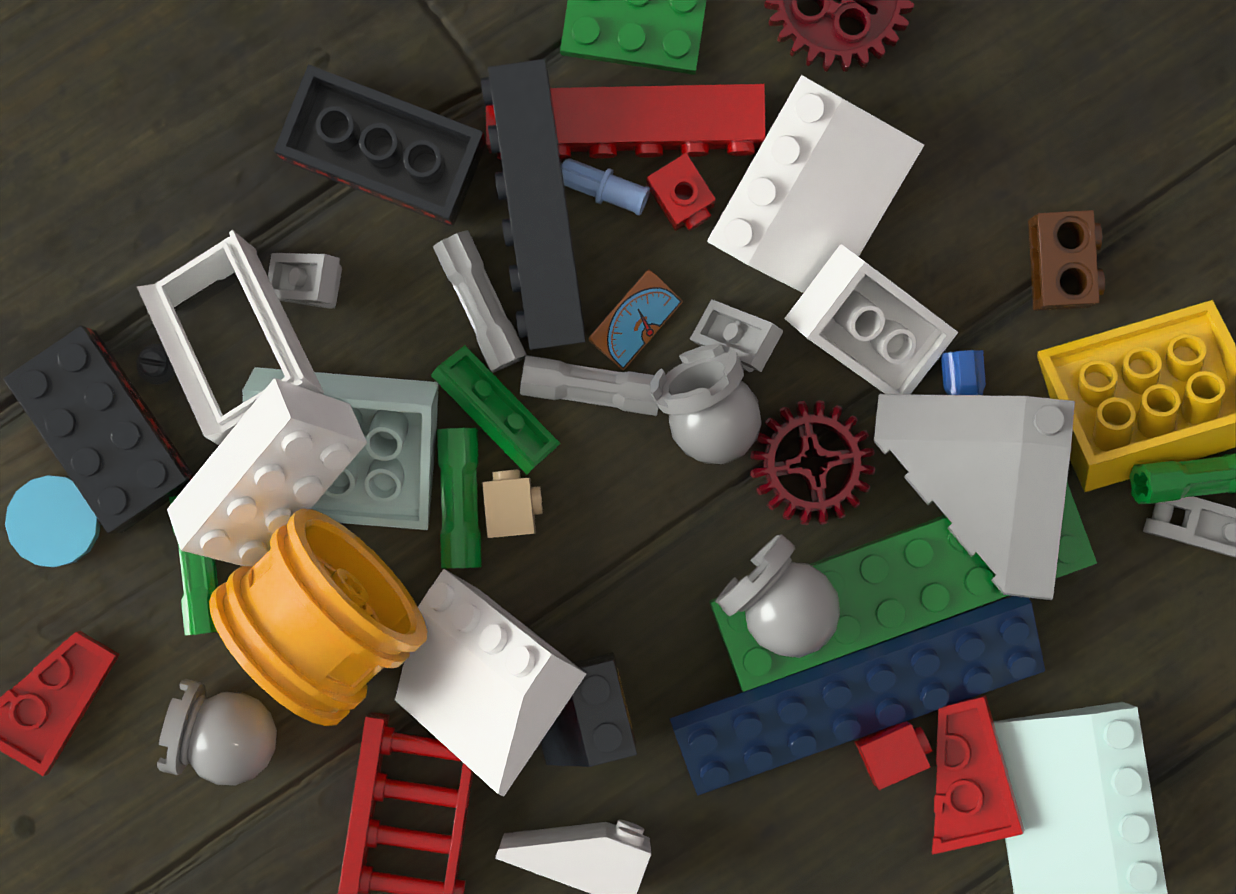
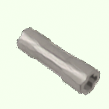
M469 231L456 233L433 246L435 253L459 297L491 372L502 370L524 359L527 354L512 323L508 320Z
M527 355L525 357L520 387L521 395L608 406L622 411L657 416L658 407L650 392V382L655 375L630 371H610Z

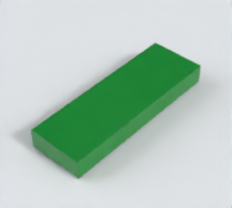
M466 345L437 366L431 374L432 378L526 475L561 444Z

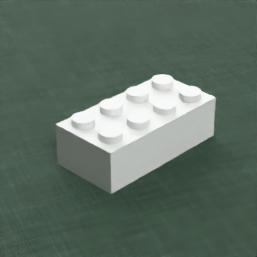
M274 378L167 509L181 551L240 566H254L271 550L270 540L272 534L279 527L287 524L289 518L296 511L302 508L311 509L367 444L351 405Z

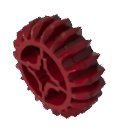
M820 400L815 402L813 414H808L805 401H799L796 404L798 417L795 418L787 407L781 408L779 414L784 424L780 426L774 419L768 418L765 421V425L773 435L770 438L765 434L759 433L756 442L766 446L765 452H750V459L763 461V468L751 470L750 476L758 478L765 475L767 480L766 484L756 489L757 494L763 495L772 490L775 496L769 500L767 507L770 510H774L783 501L787 504L782 514V518L785 520H790L796 509L801 510L799 519L802 525L809 524L811 511H816V517L820 525L828 523L827 509L831 508L833 514L838 519L845 517V510L841 505L843 500L853 508H857L860 505L858 498L851 493L853 489L864 493L870 490V485L858 480L860 474L872 475L875 473V467L861 465V458L873 456L875 454L874 449L865 448L859 450L857 442L863 441L869 436L868 432L864 430L852 435L849 430L856 425L858 419L855 416H850L843 424L838 422L842 414V407L838 405L833 407L828 417L824 416L825 404L824 401ZM812 425L821 426L832 431L842 441L846 450L828 451L823 449L819 445L817 435L813 432ZM798 427L800 438H798L799 450L797 455L793 459L775 463V454L779 443L789 431ZM807 450H812L814 457H822V459L834 457V461L823 463V467L817 468L820 473L816 476H812L810 469H802V467L791 469L789 465L800 463L801 458H808L804 454ZM849 463L844 483L835 494L826 499L824 488H826L827 472L834 466ZM788 474L801 476L806 482L808 491L811 493L812 502L804 501L791 495L782 486L777 476Z

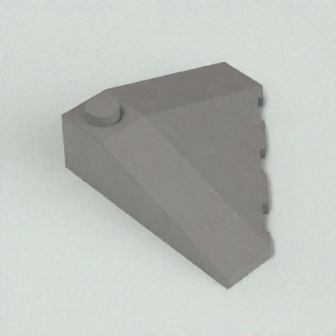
M879 394L874 442L885 455L891 451L908 471L904 478L927 505L934 502L952 523L947 529L971 557L977 553L996 575L991 581L1003 595L1052 600L1071 453L1075 401L1030 396Z

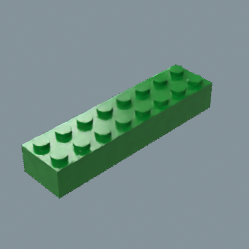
M1068 483L1066 486L1056 578L1097 564ZM943 515L810 564L824 573L837 591L840 617L836 632L829 642L818 651L801 658L777 655L760 646L747 628L745 611L740 612L738 610L729 617L722 610V607L715 602L717 598L708 601L739 687L745 692L1009 595H1003L991 581L996 575L977 553L971 557L947 529L952 523Z

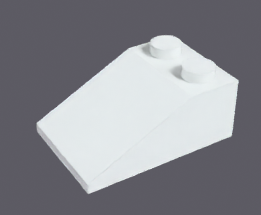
M840 244L784 318L807 339L885 394L910 395L958 334L955 329L842 244Z
M619 819L617 825L600 822L504 833L495 859L590 894H637L651 856L650 838L643 835L644 828Z

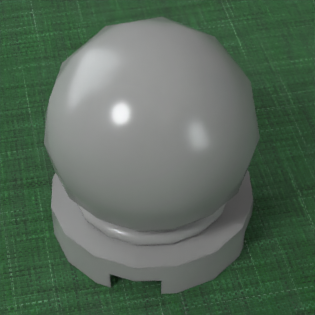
M721 344L701 346L679 355L682 364L673 368L666 375L662 368L657 371L650 382V392L657 407L663 413L669 414L672 438L686 455L706 464H725L745 455L758 438L762 423L758 399L748 385L742 381L744 376L743 365L735 350L727 353Z
M781 534L780 536H775L750 560L757 566L748 577L745 576L740 581L734 577L715 602L722 607V610L729 617L738 610L740 612L745 611L747 628L760 646L777 655L801 658L821 649L836 632L840 617L839 598L837 591L824 573L810 564L792 562L790 556L795 550V545Z
M184 679L180 682V689L184 690L185 693L182 700L172 698L159 740V745L168 747L167 759L160 758L158 760L157 767L159 771L179 775L190 764L199 777L216 785H238L254 779L268 766L276 749L277 730L271 713L258 699L243 692H222L207 698L204 683Z

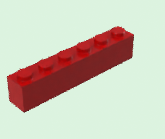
M764 84L550 88L560 159L570 158L571 152L589 151V157L600 159L616 157L617 151H635V156L653 158L662 156L663 150H681V155L687 153L689 157H700L708 155L709 149H727L728 155L747 156L755 154V148H760L766 138ZM493 105L486 106V145L489 153H492L488 125L496 124ZM497 153L498 159H501V153Z

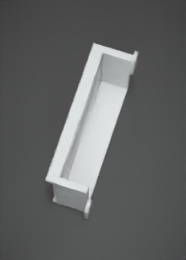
M234 230L229 232L230 237L157 283L137 286L204 437L217 445L222 443L262 394V392L258 393L223 415L175 312L174 307L217 280L225 279L234 272L236 273L285 375L281 380L324 394L258 258L256 249Z

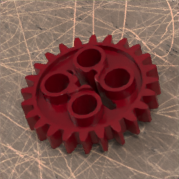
M765 0L764 3L765 8L778 11L770 17L769 26L783 25L777 41L779 43L789 39L794 41L790 52L792 57L802 50L807 51V66H810L817 57L823 58V68L827 72L834 60H839L843 72H847L852 58H855L858 64L864 68L869 62V51L879 60L883 58L885 49L882 42L893 47L897 44L899 37L894 30L905 31L909 24V21L900 14L911 13L914 8V3L909 0H842L841 4L833 0H814L820 7V13L816 16H806L797 7V2L800 0ZM864 7H873L877 13L874 15L869 14ZM847 17L854 18L860 23L862 32L858 35H848L840 28L839 21Z

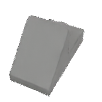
M272 253L268 278L279 301L332 309L335 308L342 267L339 264V257L327 254Z
M711 299L690 340L700 346L721 344L727 353L735 350L744 370L752 372L755 369L762 372L783 330L771 322Z

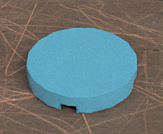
M52 475L32 479L18 489L7 507L5 521L9 542L18 554L35 565L59 567L75 563L91 551L99 537L101 525L71 478Z

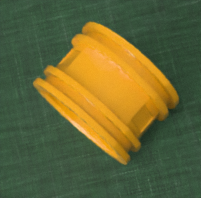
M302 508L289 518L287 524L279 527L272 534L270 540L271 550L254 566H242L236 569L228 577L227 582L221 584L212 592L209 600L210 614L216 630L227 649L263 690L294 714L312 723L332 726L337 725L349 714L351 709H354L366 698L367 683L384 667L398 668L410 657V652H415L427 641V628L417 604L405 586L369 546L331 517L313 509Z

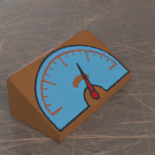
M648 269L588 338L589 342L624 371L683 301L656 274Z

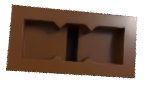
M1094 210L1037 213L1028 220L1033 311L1089 308L1098 304L1099 296H1103L1105 291V276L1103 269L1097 268L1096 250H1100L1102 246V229L1099 222H1094ZM1059 227L1069 228L1075 234L1076 244L1073 249L1064 248L1057 239ZM1063 272L1071 273L1078 280L1079 288L1076 295H1069L1062 290L1060 277Z

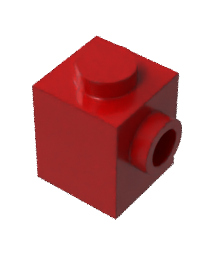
M687 153L647 177L646 186L650 188L651 194L675 231L684 225L689 231L693 230L712 217L709 210L714 207L716 199Z

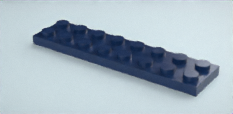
M1011 596L670 718L697 796L936 711L946 705L964 701L1045 672L1032 603L1027 597Z

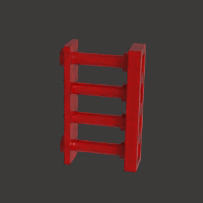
M371 712L365 717L338 894H369L370 890L393 894H464L466 880L457 878L474 772L463 763L459 789L388 779V774L381 773L383 755H391L392 751L454 761L461 760L438 739L395 733L394 727H388V714ZM386 797L456 808L452 836L381 825V820L374 819L376 801L383 802ZM377 844L449 854L445 882L375 872L374 866L366 865L369 847L376 848Z

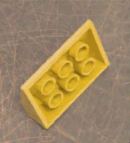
M1213 300L1041 350L1037 353L1050 399L1075 401L1070 461L1084 492L1130 479L1129 476L1134 465L1196 460L1236 448V344Z

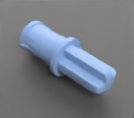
M571 158L565 159L562 164L565 186L596 197L595 202L598 204L606 201L632 211L639 216L643 212L650 194L649 187H644L615 176L610 168L604 172Z

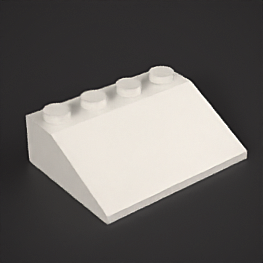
M801 75L707 242L743 263L804 293L840 244L859 257L924 144Z
M443 569L418 606L427 628V641L415 652H410V657L404 661L395 701L497 794L505 796L586 676V673L481 590Z

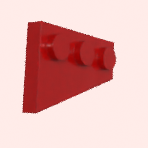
M82 631L71 635L34 667L31 673L0 697V751L41 776L48 775L120 654Z
M986 695L949 704L938 709L937 782L934 800L935 827L932 855L1022 835L1025 830Z

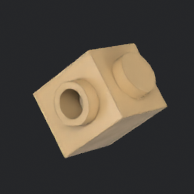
M520 470L492 472L493 481L482 482L487 537L535 534V515L543 514L540 486L532 487L531 478H521Z

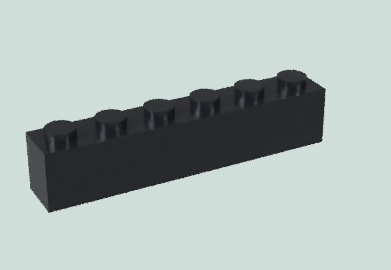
M546 59L488 67L489 77L481 78V86L485 106H494L496 124L488 125L492 154L501 153L503 171L495 172L499 200H508L510 218L502 219L506 247H515L517 264L509 265L513 293L521 292L524 310L516 311L520 339L528 338L530 350L585 342L586 333Z

